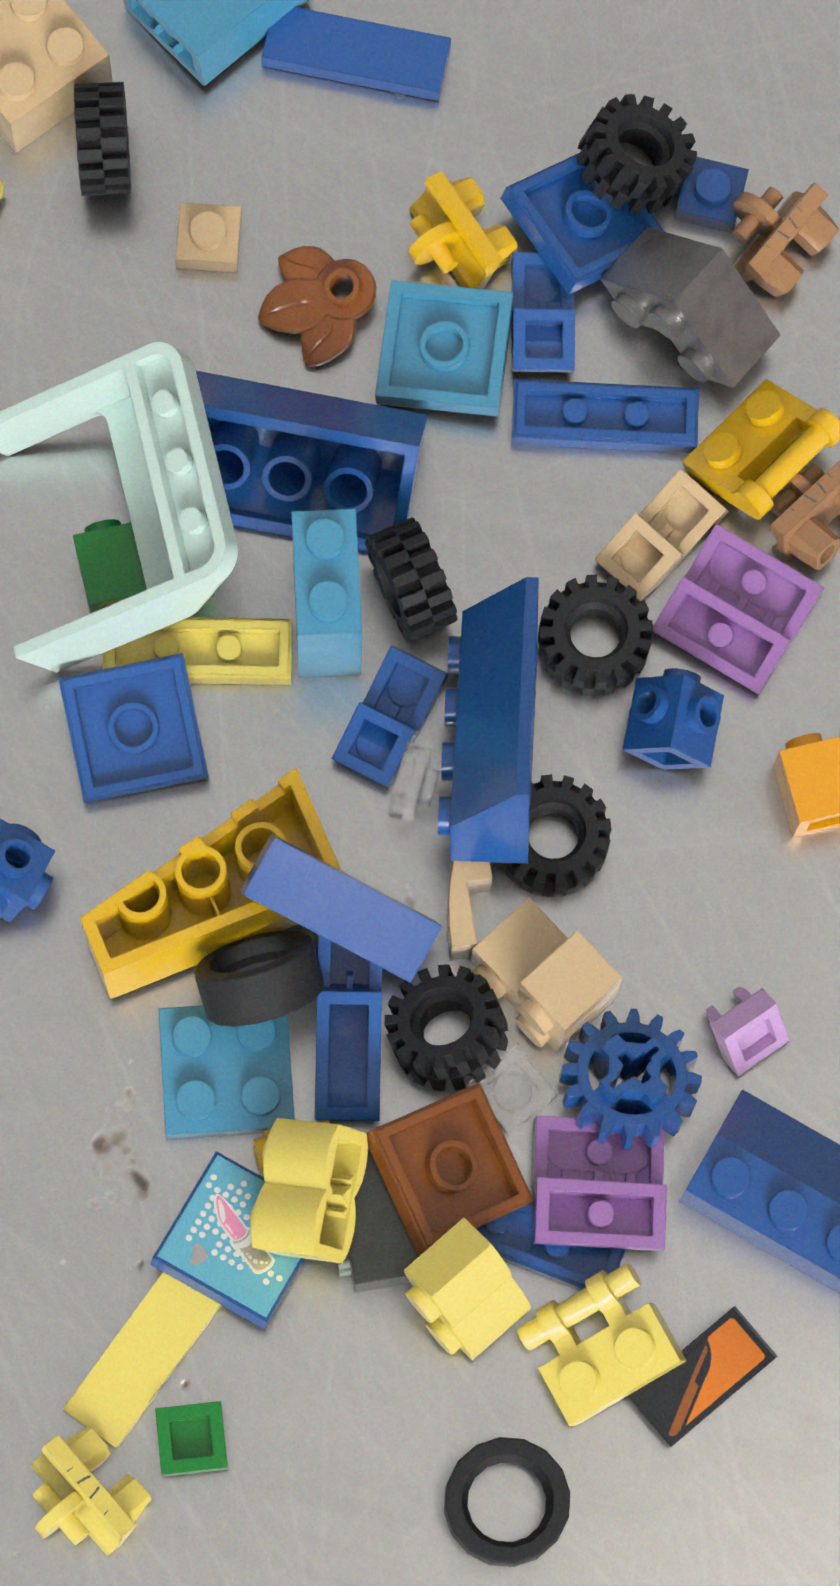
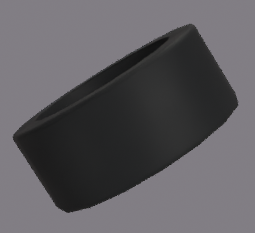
M282 930L250 936L218 948L205 956L195 966V980L206 1017L209 1021L219 1026L236 1027L252 1025L280 1018L309 1004L324 990V980L312 938L301 931Z
M498 1437L477 1444L458 1460L445 1487L444 1514L451 1535L467 1554L488 1565L515 1567L538 1559L558 1541L569 1518L571 1492L563 1469L547 1450L525 1439ZM499 1463H515L532 1471L541 1482L546 1496L545 1514L539 1527L529 1536L514 1542L496 1541L482 1534L472 1522L468 1510V1492L475 1477L487 1467Z

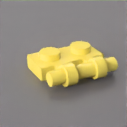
M629 1263L624 1264L609 1274L604 1270L585 1280L586 1288L559 1304L555 1300H551L535 1310L536 1318L517 1328L520 1340L529 1351L548 1340H551L555 1345L559 1356L542 1365L538 1370L569 1426L581 1424L687 1361L655 1303H647L632 1313L627 1307L622 1296L641 1285L636 1271ZM600 1310L609 1326L581 1342L573 1325Z

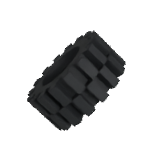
M124 82L74 84L75 132L81 195L94 196L131 193L129 137Z
M625 94L621 101L615 97L609 100L605 107L602 106L579 142L577 149L581 151L577 156L578 166H587L581 175L586 184L593 181L598 183L593 193L600 200L608 193L613 196L610 204L611 207L620 210L622 205L627 202L629 203V213L640 214L644 207H646L648 213L658 211L661 205L665 207L671 202L694 169L692 166L697 160V151L691 150L696 141L693 133L682 135V131L687 126V123L681 116L672 121L668 115L673 108L664 103L660 110L653 108L654 98L644 95L640 103L637 104L635 94ZM619 142L629 143L642 149L650 157L654 166L643 165L633 160L625 153Z
M411 517L365 537L369 561L374 567L375 578L380 583L382 595L389 604V610L393 618H396L397 625L407 640L413 641L458 620L456 615L457 609L452 601L451 589L445 581L447 578L444 570L440 568L437 554L434 549H431L429 538L422 531L421 525L418 521H415V518Z
M597 574L586 575L585 582L580 584L574 578L566 582L565 589L562 592L557 589L550 596L548 606H544L538 631V653L541 662L546 661V672L550 677L554 679L556 676H559L563 680L561 687L570 692L573 686L583 689L582 696L592 697L594 690H602L603 696L614 694L616 686L621 684L623 688L627 687L633 682L634 675L636 673L640 674L645 666L653 633V621L648 620L647 617L649 608L645 600L638 603L635 599L637 591L630 585L625 590L617 587L619 581L617 578L608 576L607 583L597 582ZM597 614L604 616L616 626L619 633V643L608 655L590 657L578 651L571 640V628L577 620L586 615Z
M552 774L541 775L540 782L532 783L530 825L542 815L559 814L572 822L577 831L578 841L575 848L569 854L553 859L538 854L529 842L528 864L504 863L506 867L505 874L512 882L516 878L521 881V889L532 893L533 888L542 890V897H553L554 892L563 891L564 896L575 893L576 887L581 884L586 887L593 881L595 873L597 871L600 872L605 862L611 842L610 833L612 830L610 818L606 819L605 816L606 806L601 798L596 801L592 797L593 789L585 783L582 788L573 785L574 778L564 775L562 781H553Z
M444 964L438 965L439 976L431 978L427 968L418 971L417 974L421 983L415 987L406 980L401 983L399 987L404 999L394 995L391 996L388 1007L392 1015H385L384 1025L389 1033L386 1034L388 1041L406 1075L410 1073L414 1082L423 1087L427 1080H429L433 1090L443 1092L446 1080H451L455 1091L466 1089L463 1078L472 1074L476 1083L487 1078L482 1066L486 1063L494 1070L501 1062L496 1049L506 1051L508 1039L504 1031H509L507 1020L493 988L490 989L487 980L480 974L474 979L471 969L463 966L459 967L457 975L454 976L450 965ZM462 1011L470 1017V1026L466 1033L452 1043L432 1045L424 1039V1028L434 1017L442 1013Z

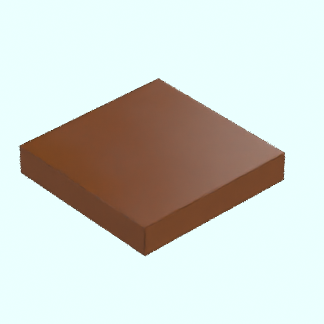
M480 1083L366 1132L368 1148L417 1255L425 1252L462 1218H465L474 1228H478L534 1202Z

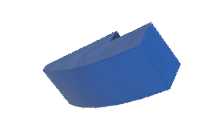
M318 934V962L324 980V990L317 997L315 1120L380 1121L382 968Z

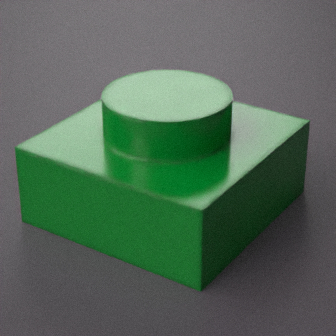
M221 1401L155 1408L162 1477L228 1470Z

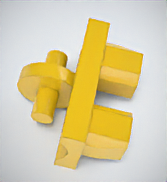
M442 171L427 177L424 183L426 185L425 191L409 209L414 217L410 222V226L419 238L411 245L408 253L416 265H423L435 260L443 273L451 271L462 287L484 289L493 273L510 260L512 253L517 248V241L505 225L496 224L483 230L474 217L480 214L485 206L483 192L472 177L449 182Z

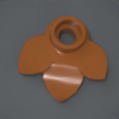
M301 246L279 256V267L287 281L275 286L266 295L259 311L258 321L263 326L275 331L291 334L301 333L304 362L308 367H315L333 360L352 344L356 319L363 316L372 307L376 298L377 287L373 274L359 261L352 259L335 261L321 248ZM345 279L353 280L352 292L344 298L336 297L335 288L337 284Z

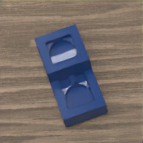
M513 252L511 257V292L514 295L511 321L512 372L574 373V292L568 295L539 253Z
M390 646L364 701L358 703L331 759L389 787L419 735L449 674L395 646Z

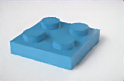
M391 280L375 391L376 404L499 417L514 305L513 292Z
M203 1005L158 1008L166 1140L263 1133V1130L271 1129L277 1118L295 1120L288 1014L258 1024L232 1027L219 1026L209 1021Z

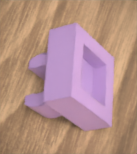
M742 987L733 990L738 1005L724 1015H721L713 1005L706 1009L710 1026L723 1060L737 1076H740L790 1041L777 1003L763 988L753 995Z

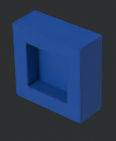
M697 157L692 166L694 169L682 185L674 219L732 233L737 219V214L734 212L732 204L744 192L749 169Z

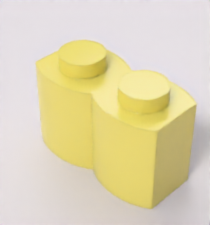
M277 1118L262 1151L265 1183L258 1194L250 1214L252 1248L281 1256L342 1264L349 1252L354 1235L356 1221L354 1198L360 1189L366 1170L368 1156L367 1134L339 1124Z
M462 1218L404 1269L405 1275L413 1286L405 1293L406 1297L429 1322L426 1325L427 1329L450 1355H453L460 1348L473 1361L531 1309L529 1301L513 1280L509 1268L499 1253L465 1218Z

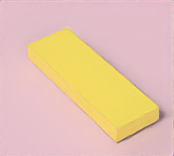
M188 617L103 653L102 670L183 653L190 684L292 685V619Z
M163 1272L70 1398L63 1411L86 1428H93L102 1440L117 1450L222 1305Z

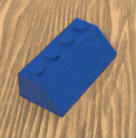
M196 371L233 525L292 536L293 511L356 509L358 549L368 551L365 545V537L409 519L428 418L427 414Z
M525 577L462 611L461 636H449L448 674H459L458 689H446L444 726L456 727L455 742H443L441 781L453 782L452 797H439L438 835L450 836L451 861L528 864L538 655L539 577Z
M742 1089L679 1202L840 1294V1144Z

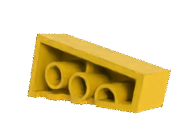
M297 767L278 780V785L256 801L251 798L231 812L229 820L203 838L197 836L179 848V854L154 872L148 870L80 917L88 947L110 999L193 967L205 956L227 944L261 933L282 931L298 925V923L244 896L240 892L244 881L271 834L341 870Z

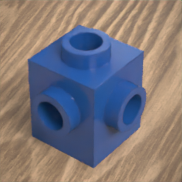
M669 668L664 670L663 676L636 678L622 750L663 770L711 767L724 695L700 683L701 676L697 673L684 669Z
M0 819V918L10 923L25 905L35 910L42 901L54 878L46 873L45 870L55 850L43 844L40 837L28 827L15 823L9 824Z

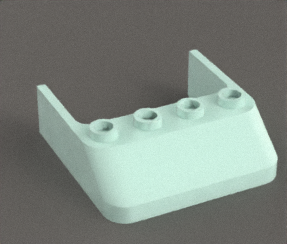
M153 342L0 411V453L6 456L17 453L97 416H104L106 418L147 588L143 592L13 646L16 659L57 673L188 618L205 604L232 572L236 564L238 544L194 363L188 354L168 343Z

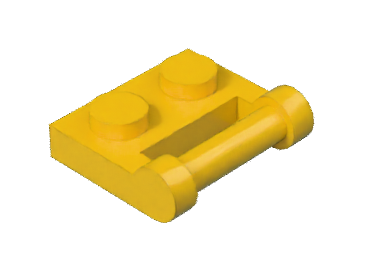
M765 379L682 461L686 473L697 483L749 516L760 520L773 507L772 498L825 446L832 448L840 440V420L825 408L817 410Z

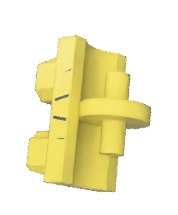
M88 1427L67 1438L65 1441L59 1435H56L42 1447L41 1455L30 1466L44 1482L32 1496L47 1513L34 1529L42 1538H46L60 1528L74 1546L89 1534L108 1557L124 1543L136 1527L134 1522L151 1501V1496L138 1480L129 1474L108 1491L94 1477L92 1472L108 1459L110 1452L107 1444L93 1428Z

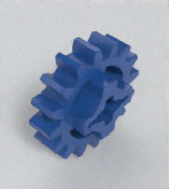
M631 1008L626 1022L619 1023L611 1011L604 1012L600 1023L601 1030L589 1022L584 1023L578 1036L580 1042L570 1041L566 1048L564 1058L569 1063L562 1065L559 1083L571 1087L565 1091L562 1103L564 1107H581L575 1125L581 1129L589 1126L591 1123H595L600 1127L597 1134V1142L601 1144L609 1139L611 1133L620 1135L623 1150H630L634 1137L642 1135L645 1143L650 1148L655 1147L660 1138V1128L674 1137L679 1132L683 1122L680 1116L690 1117L695 1108L697 1100L692 1094L698 1092L702 1083V1076L689 1071L694 1068L697 1061V1052H680L678 1048L685 1033L681 1029L670 1033L668 1036L662 1033L660 1030L663 1025V1017L658 1014L651 1020L649 1025L640 1023L637 1009ZM590 1062L595 1065L593 1073L600 1079L599 1086L594 1091L588 1074ZM665 1068H667L671 1079L672 1089L670 1097L666 1093L668 1086L660 1078V1074ZM644 1072L641 1082L636 1078H632L633 1076L638 1077ZM619 1076L624 1080H628L627 1082L622 1081L616 1086Z

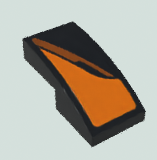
M734 1306L682 1350L687 1360L686 1362L631 1393L628 1397L669 1446L672 1447L778 1356L736 1306Z

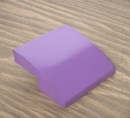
M716 524L685 577L682 576L654 623L653 632L759 694L823 592L824 587Z
M536 1116L533 1122L532 1197L534 1199V1202H532L533 1244L664 1251L667 1184H663L665 1131L660 1128V1138L655 1147L650 1148L645 1143L642 1135L634 1137L630 1150H623L620 1135L611 1133L609 1139L603 1144L597 1142V1134L600 1127L595 1123L579 1129L575 1125L577 1118Z

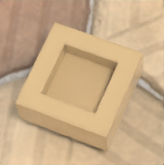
M180 202L175 259L176 269L237 273L242 219L241 206Z

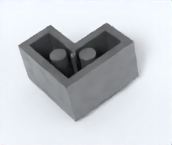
M647 227L600 278L614 298L611 306L615 313L632 327L638 328L640 325L658 330L661 334L671 339L681 353L678 356V362L691 377L700 382L711 380L734 388L781 336L723 248Z

